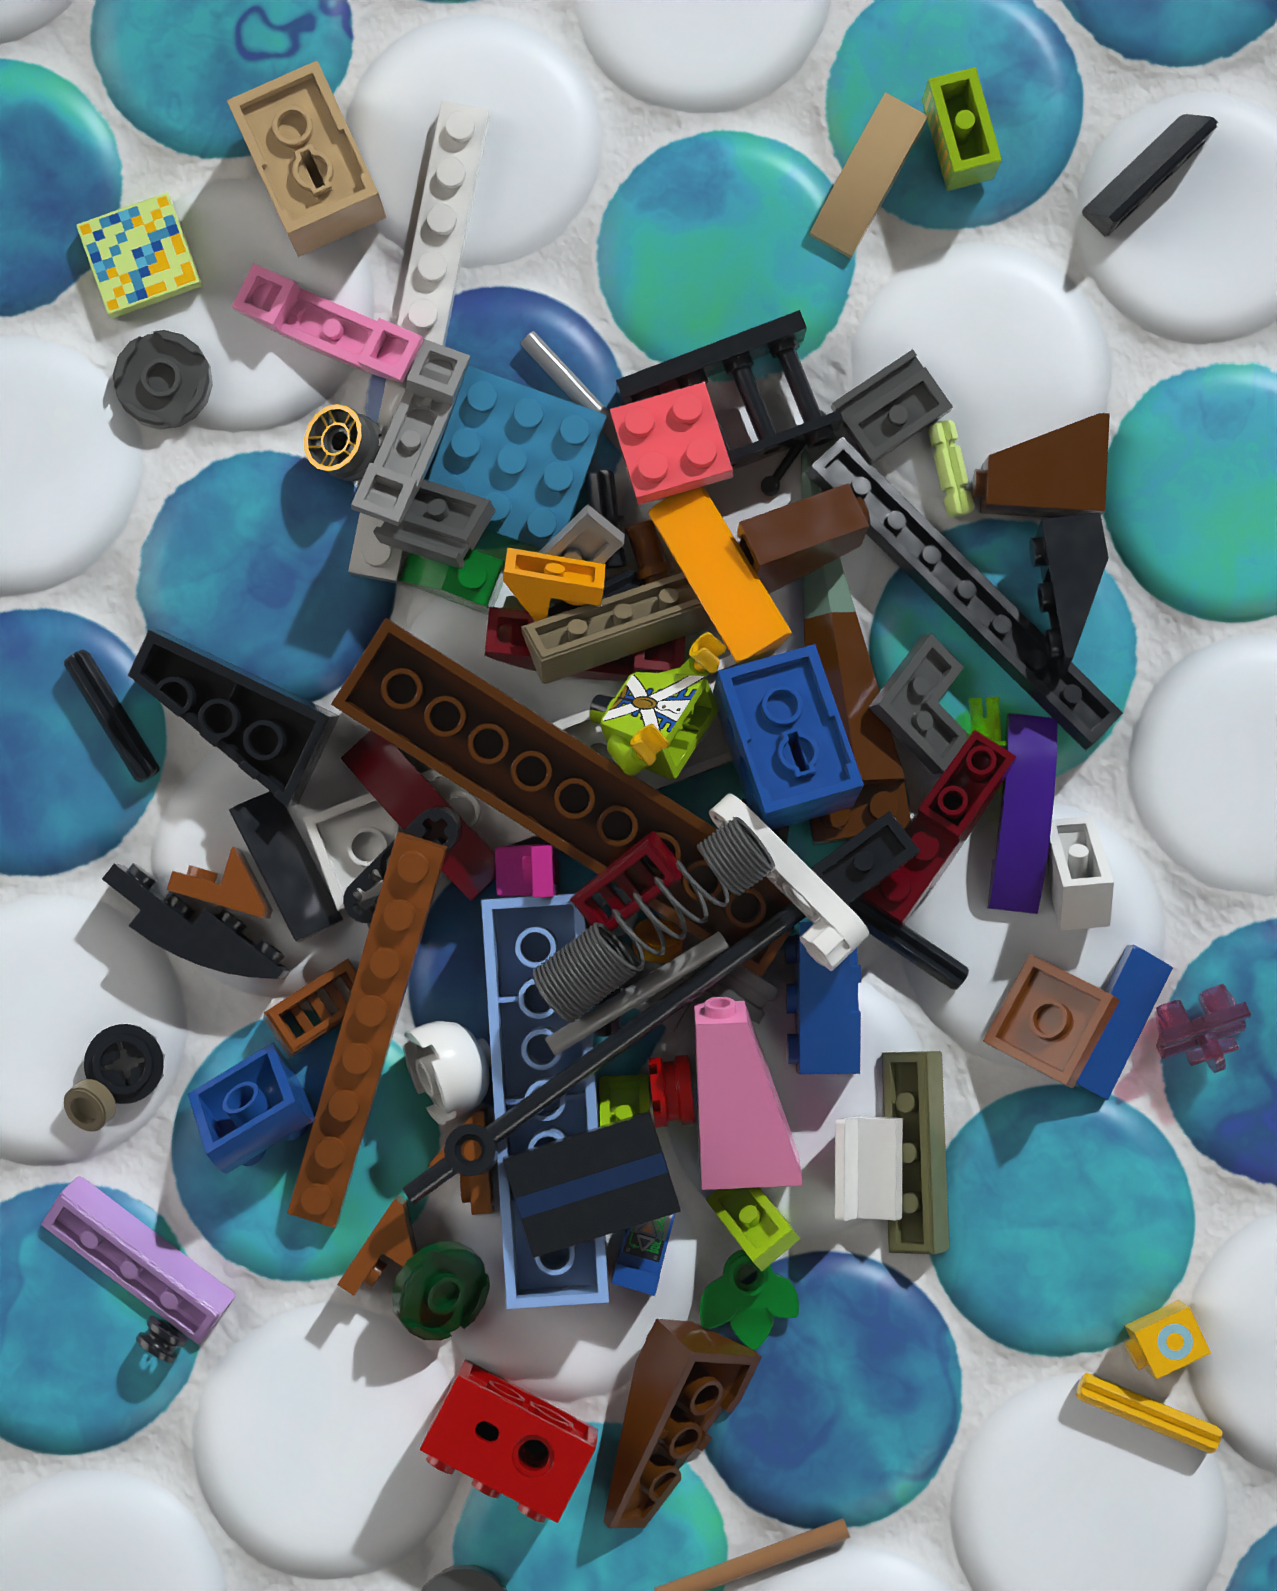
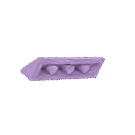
M81 1176L76 1177L60 1193L41 1223L44 1228L198 1345L205 1339L235 1298L236 1294Z

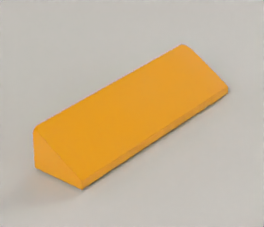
M704 486L668 496L653 506L648 512L650 518L734 660L742 665L770 657L788 639L792 631Z

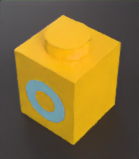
M1179 1300L1124 1325L1131 1338L1124 1342L1131 1361L1137 1370L1145 1368L1146 1372L1155 1379L1161 1378L1211 1354L1190 1307Z

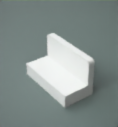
M853 1116L836 1119V1221H850L857 1218L894 1221L902 1219L903 1118Z

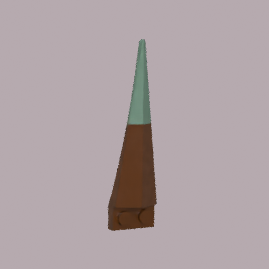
M805 449L801 454L802 499L821 493L819 487L805 474L812 465L810 455ZM839 557L803 576L804 647L816 645L864 786L852 808L809 820L813 846L849 841L888 811L893 814L905 831L911 825L904 782L905 776L892 732L869 709V705L880 691Z

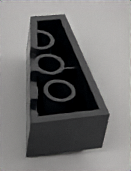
M148 630L128 673L130 678L176 716L184 719L200 733L201 737L212 746L219 748L253 780H257L272 792L273 796L286 807L299 804L339 718V715L165 631Z

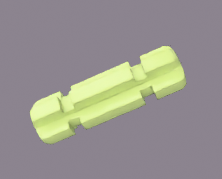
M951 420L930 425L928 435L931 447H936L933 456L941 490L947 493V496L944 498L947 514L949 517L967 515L974 510V502L971 491L966 490L969 481L961 447L955 444L958 439L955 423Z

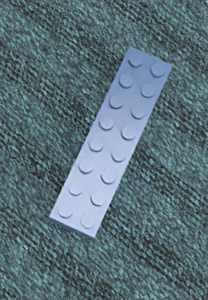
M575 893L557 894L554 897L524 896L481 900L495 1120L594 1048V1035L592 1033L556 1056L553 1054L545 1038L571 1022H567L554 1012L540 994L533 979V969L537 968L542 962H545L546 959L557 953V950H561V947H565V944H569V941H573V938H577L578 935H581L587 929L586 919L570 901L571 896ZM596 1072L497 1144L507 1309L609 1303L610 1288L606 1235L533 1258L502 1160L505 1156L599 1127Z

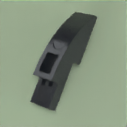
M114 863L102 878L104 882L140 909L128 926L166 951L197 965L227 974L251 978L285 979L290 973V970L281 964L286 956L264 939H261L258 944L254 943L242 933L247 925L225 908L219 914L214 910L205 909L198 919L194 921L191 917L196 911L189 904L173 893L166 899L152 888L157 880L135 863H132L129 868Z

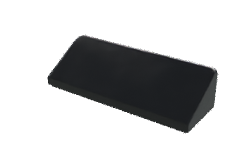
M1192 114L1179 116L1083 208V216L1104 237L1106 235L1109 236L1209 140L1217 128L1216 124L1218 121L1210 116Z
M269 791L230 808L229 812L294 940L300 943L344 919L340 911L337 910L333 897L287 807Z

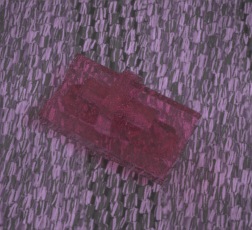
M1224 984L1206 989L1199 994L1198 1001L1205 1016L1194 1020H1189L1181 1000H1174L1158 1006L1155 1011L1159 1032L1156 1048L1161 1059L1188 1051L1186 1052V1057L1190 1066L1206 1061L1214 1073L1226 1069L1225 1054L1239 1050L1235 1037L1231 1035L1245 1031L1247 1028L1245 1020L1251 1017L1246 1002L1236 1004L1235 999Z

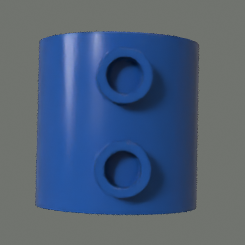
M274 1042L188 1093L206 1155L225 1174L241 1165L252 1166L258 1163L264 1157L267 1149L284 1139L295 1140L301 1137L307 1131L309 1124L315 1121L313 1108L302 1085Z

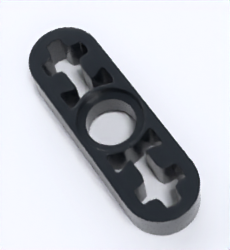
M434 806L419 814L402 831V833L412 834L423 839L431 830V826L427 822L428 819L433 822L444 819L448 824L444 830L445 835L448 837L447 841L439 837L432 842L446 846L447 854L459 842L463 828L461 819L454 810L446 806ZM395 839L345 890L343 896L344 908L347 914L357 922L371 923L375 908L370 906L364 910L360 907L358 903L361 901L362 895L358 890L361 889L366 892L384 879ZM376 869L378 870L381 877L374 874ZM379 895L374 900L375 904H377Z

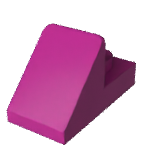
M550 843L500 846L496 848V892L499 896L533 895V897H554V895L560 893L558 848Z

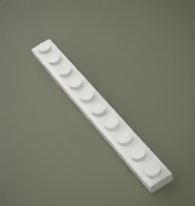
M441 100L397 326L421 335L426 340L445 346L490 112L486 108ZM410 369L403 383L386 379L377 423L382 433V436L379 437L380 447L406 390V379ZM360 513L348 570L349 574L398 584L405 551L380 543L373 531L376 526L381 527L384 521Z

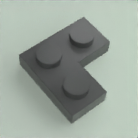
M931 633L918 639L869 705V709L933 774L945 772L970 735L938 703L964 667Z

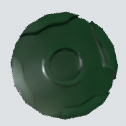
M440 1241L423 1247L407 1260L396 1276L391 1295L395 1315L409 1333L423 1340H444L452 1337L450 1332L457 1330L460 1326L463 1329L467 1328L475 1321L486 1304L490 1282L489 1275L485 1273V1264L472 1249L459 1242Z

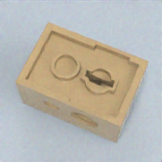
M318 60L227 100L298 257L387 218L376 186Z

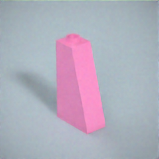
M714 997L706 1000L704 1003H694L701 1189L803 1186L799 1153L745 1001H734L728 997Z

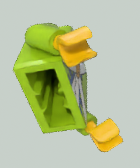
M711 633L702 634L693 643L689 651L691 657L680 668L660 673L635 672L629 675L616 697L599 694L593 698L589 709L590 719L593 723L600 724L607 741L608 753L625 774L633 776L646 769L668 779L676 780L717 715L719 708L706 677L709 673H715L720 665L718 657L725 653L726 646Z

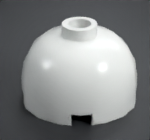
M436 1021L406 1031L404 1036L410 1039V1041L403 1043L407 1068L417 1093L426 1092L434 1102L433 1105L426 1107L430 1116L438 1124L446 1125L475 1110L486 1096L490 1084L488 1068L492 1067L491 1049L488 1043L483 1038L476 1040L466 1027L455 1022Z

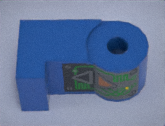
M675 1214L625 1229L611 1278L612 1284L652 1296L656 1295Z

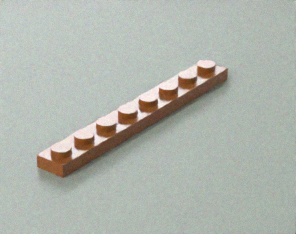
M402 832L396 834L287 1214L335 1228L339 1223L446 856V846Z

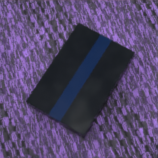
M650 1111L517 1152L502 1159L533 1258L681 1212Z

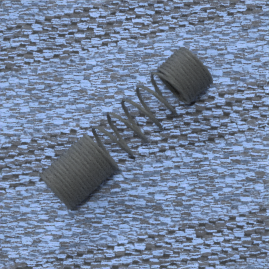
M733 817V820H729L724 826H720V830L716 829V833H712V836H708V839H704V842L697 844L698 851L704 857L722 887L725 902L722 903L708 894L692 878L680 861L676 860L675 862L677 868L694 889L702 906L704 918L700 919L686 910L672 896L664 882L659 877H654L656 885L673 905L681 922L683 934L678 935L663 925L653 915L642 897L637 893H633L634 900L651 919L658 933L662 946L660 951L652 949L639 939L618 910L612 909L614 918L635 944L640 957V966L635 967L632 958L619 939L605 925L596 922L589 929H586L585 932H582L581 935H578L577 938H573V941H569V944H565V947H561V950H557V953H554L553 956H550L549 959H546L537 968L533 969V979L536 987L556 1014L567 1022H575V1019H579V1016H583V1013H587V1010H591V1007H594L595 1004H598L599 1001H602L603 998H606L607 995H610L611 992H614L615 989H618L619 986L635 976L636 971H642L645 964L642 948L655 955L665 954L666 943L662 930L671 937L681 940L686 938L687 927L683 914L693 921L699 923L707 922L708 910L703 896L715 905L726 907L729 905L730 898L728 890L736 896H742V893H746L750 886H754L759 880H763V877H767V874H771V871H775V863L768 850L742 819Z

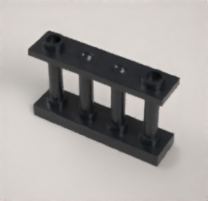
M800 310L616 380V393L623 406L668 393L678 388L682 389L702 382L707 384L709 382L707 377L726 371L728 376L732 375L758 439L754 443L731 451L715 412L733 470L790 449L805 441L808 448L825 444L836 437L834 431L840 429L843 421L840 410L822 416L796 350L800 347L799 342L804 341L807 327ZM770 353L772 358H778L804 422L780 433L775 431L751 367L754 365V359Z

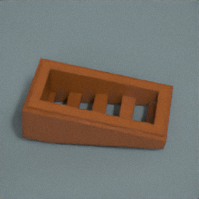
M346 959L264 1012V1021L289 1058L303 1051L342 1024L347 1002L333 982L341 977L351 992L357 970L349 959ZM322 989L325 990L338 1010L332 1016L317 995ZM306 1000L321 1021L315 1027L300 1007ZM289 1012L304 1033L298 1038L295 1037L283 1019V1016Z

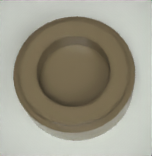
M92 1079L79 1081L64 1096L63 1103L67 1116L77 1127L85 1131L93 1132L100 1130L116 1113V1103L111 1092L103 1084Z

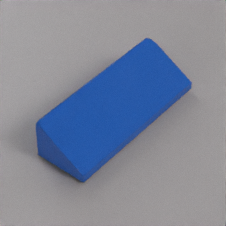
M1134 944L1127 945L1105 989L1106 992L1114 995L1120 1001L1080 1074L1076 1085L1105 1100L1109 1099L1173 969L1172 966Z

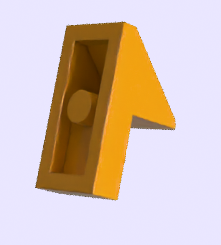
M507 547L503 582L536 622L547 618L551 598L561 599L575 606L586 604L601 606L606 564Z

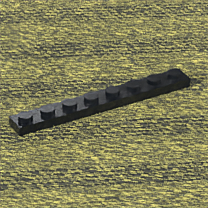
M841 437L810 466L805 474L823 492L847 483L850 484L855 497H860L864 500L870 514V525L866 534L1085 751L1123 714L1072 662L1067 674L1059 675L1056 659H1049L1047 655L1045 635L844 437Z

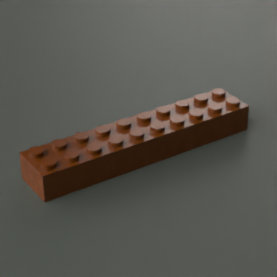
M385 618L332 701V706L597 874H600L635 844L654 831L677 860L685 866L692 878L716 900L722 903L725 902L724 892L716 875L697 849V844L704 842V839H708V836H712V833H716L718 828L638 777L625 774L616 763L401 626ZM646 854L642 857L657 877H660L662 872ZM631 866L625 870L641 891L647 887ZM682 875L681 879L668 889L672 896L686 910L702 919L704 918V913L700 901L689 881ZM763 877V880H759L752 887L750 886V889L746 890V893H742V896H736L728 890L730 898L729 905L726 907L715 905L703 896L708 910L707 922L699 923L693 921L684 914L683 917L688 932L704 941L719 931L730 948L792 902L767 877ZM615 879L610 881L617 887L621 888L619 884L615 881ZM663 893L647 904L682 927L673 905ZM794 927L743 963L742 966L762 978Z

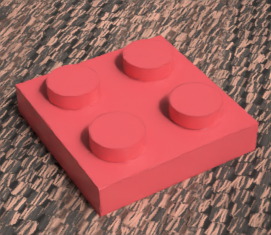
M705 382L610 409L612 422L638 505L733 478V469Z

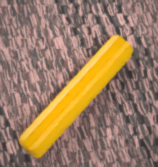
M1084 1373L1077 1386L1076 1396L1085 1403L1209 1454L1215 1453L1219 1446L1222 1430L1216 1425L1089 1373Z

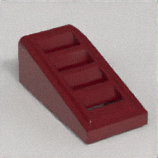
M654 831L571 896L570 901L591 926L598 922L605 925L610 931L619 926L614 916L608 917L593 899L592 895L597 891L612 909H616L622 914L625 920L641 909L634 900L633 893L639 894L646 904L663 893L654 881V877H657V875L642 858L646 854L662 872L659 878L667 888H670L681 879L683 874L675 864L677 858ZM630 866L647 885L643 891L640 890L625 871ZM613 879L631 899L627 904L622 901L609 885V882Z

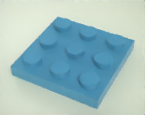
M468 365L428 481L489 499L496 512L487 525L486 530L542 549L572 520L608 416Z

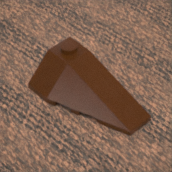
M655 1320L635 1363L603 1523L608 1528H645L681 1481L679 1468L696 1448L703 1451L711 1441L712 1437L707 1431L724 1409L731 1414L742 1400L762 1358L760 1354L714 1331L704 1329L701 1325L692 1321Z

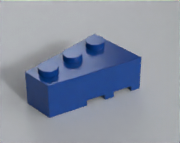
M799 922L794 926V934H789L785 940L786 964H794L795 984H786L787 1014H795L796 1034H787L788 1064H796V1073L799 1075L860 1074L861 1012L859 1011L858 983H861V965H858L857 948L833 971H830L825 966L816 962L800 941V937L813 923Z

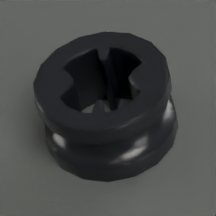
M150 1316L146 1322L148 1326L147 1332H140L136 1337V1341L153 1356L165 1362L173 1363L177 1358L176 1348L184 1347L188 1339L170 1323L156 1316Z

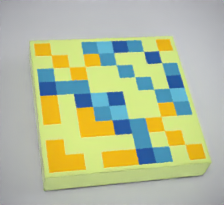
M168 192L76 224L107 314L111 319L203 287Z

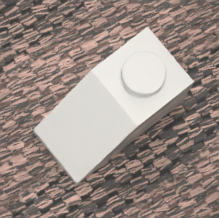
M1094 816L1052 819L1047 863L1051 899L1060 931L1110 926L1114 881Z

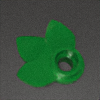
M743 1249L734 1252L728 1257L723 1267V1276L713 1280L705 1287L699 1306V1317L704 1329L716 1328L729 1321L737 1337L752 1350H757L769 1336L774 1316L779 1318H796L799 1315L798 1294L790 1280L774 1273L771 1264L761 1272ZM744 1265H752L757 1269V1276L751 1282H743L738 1277V1271Z

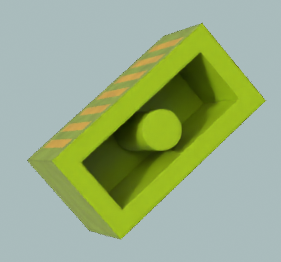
M976 67L928 79L922 97V104L925 114L928 115L927 122L946 190L950 191L993 180L1002 158Z

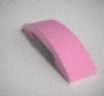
M254 263L232 305L234 310L312 350L362 371L403 383L424 341L421 335L379 318L376 321L301 289L295 281Z

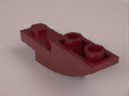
M974 729L918 808V815L906 830V833L919 848L920 854L863 895L862 899L903 926L928 890L934 888L976 826L1010 771L1016 756Z

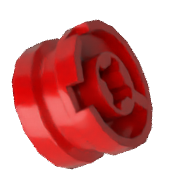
M688 1054L676 1055L674 1061L663 1062L661 1057L648 1058L655 1128L668 1127L669 1121H680L682 1125L695 1124Z

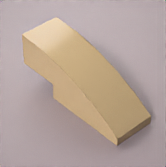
M884 93L809 233L810 237L848 258H852L898 178L903 164L921 135L928 115L892 95Z

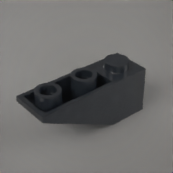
M1100 512L1041 519L1036 537L1030 538L1029 541L1032 566L1040 567L1043 582L1038 583L1037 586L1039 609L1041 613L1048 612L1051 629H1047L1045 632L1047 655L1049 659H1056L1059 675L1067 674L1109 558Z

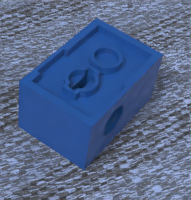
M809 645L718 671L713 696L719 708L717 714L748 807L771 830L852 808L864 784L816 645Z

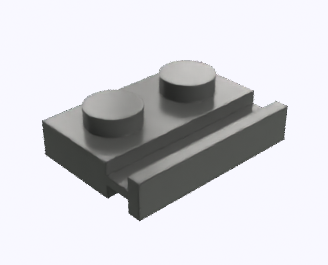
M913 349L834 401L831 405L833 412L840 410L844 428L871 465L951 412L953 408L927 368L923 367L917 359V354Z
M423 479L400 525L396 526L384 521L381 527L376 526L373 533L382 544L462 569L465 565L463 558L468 550L473 551L496 510L489 499Z

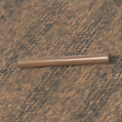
M844 1518L657 1586L654 1589L655 1591H708L851 1537Z

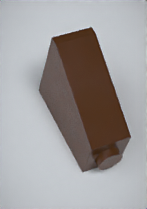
M1098 413L990 454L982 464V470L975 469L973 475L972 498L980 499L979 513L1048 518L1100 512L1102 515L1105 512L1110 413Z
M847 483L739 522L735 539L768 594H771L860 547L870 525V514L864 500L860 497L856 498L850 484Z

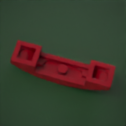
M489 607L484 656L512 666L536 671L521 626L535 622L526 610ZM685 636L568 677L626 681L629 675L635 672L660 673L680 668L684 664Z
M372 730L341 757L352 773L403 830L419 814L431 807L446 806L454 810L397 746ZM458 814L462 822V835L459 842L446 854L441 871L473 902L496 880L495 852ZM428 819L427 822L430 824L431 830L423 839L434 841L441 837L447 841L448 837L444 833L445 828L448 826L447 822L444 819H440L437 822Z

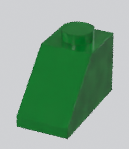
M473 549V551L468 550L463 558L465 565L462 569L409 552L399 582L488 615L489 607L495 606L504 583L505 561Z

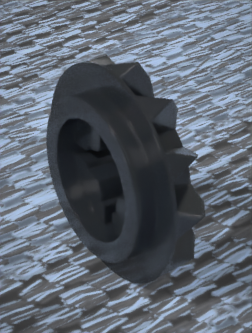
M118 1024L102 1030L90 1042L84 1057V1072L86 1079H92L103 1084L111 1092L116 1104H130L140 1101L153 1093L164 1076L165 1054L162 1052L156 1037L138 1025ZM121 1042L123 1049H126L129 1057H144L143 1063H138V1066L131 1069V1077H129L130 1086L128 1078H125L123 1071L106 1070L105 1068L106 1065L113 1064V1061L120 1059Z

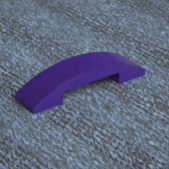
M1015 713L1007 714L1004 749L1014 754L1016 760L1005 777L1002 786L995 859L992 860L987 909L1038 914L1049 850L1056 780L1058 723L1051 717Z

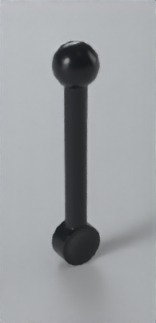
M820 410L822 416L826 415L824 411ZM806 441L793 446L773 475L767 476L762 480L761 491L765 495L773 496L778 493L780 480L806 445Z

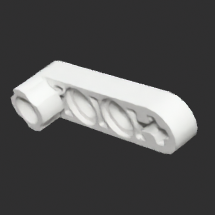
M729 793L709 811L712 821L719 830L720 826H724L729 820H733V817H739L753 830L766 847L775 863V871L767 874V878L813 923L800 937V941L816 962L833 971L869 936V931L859 916L738 797Z

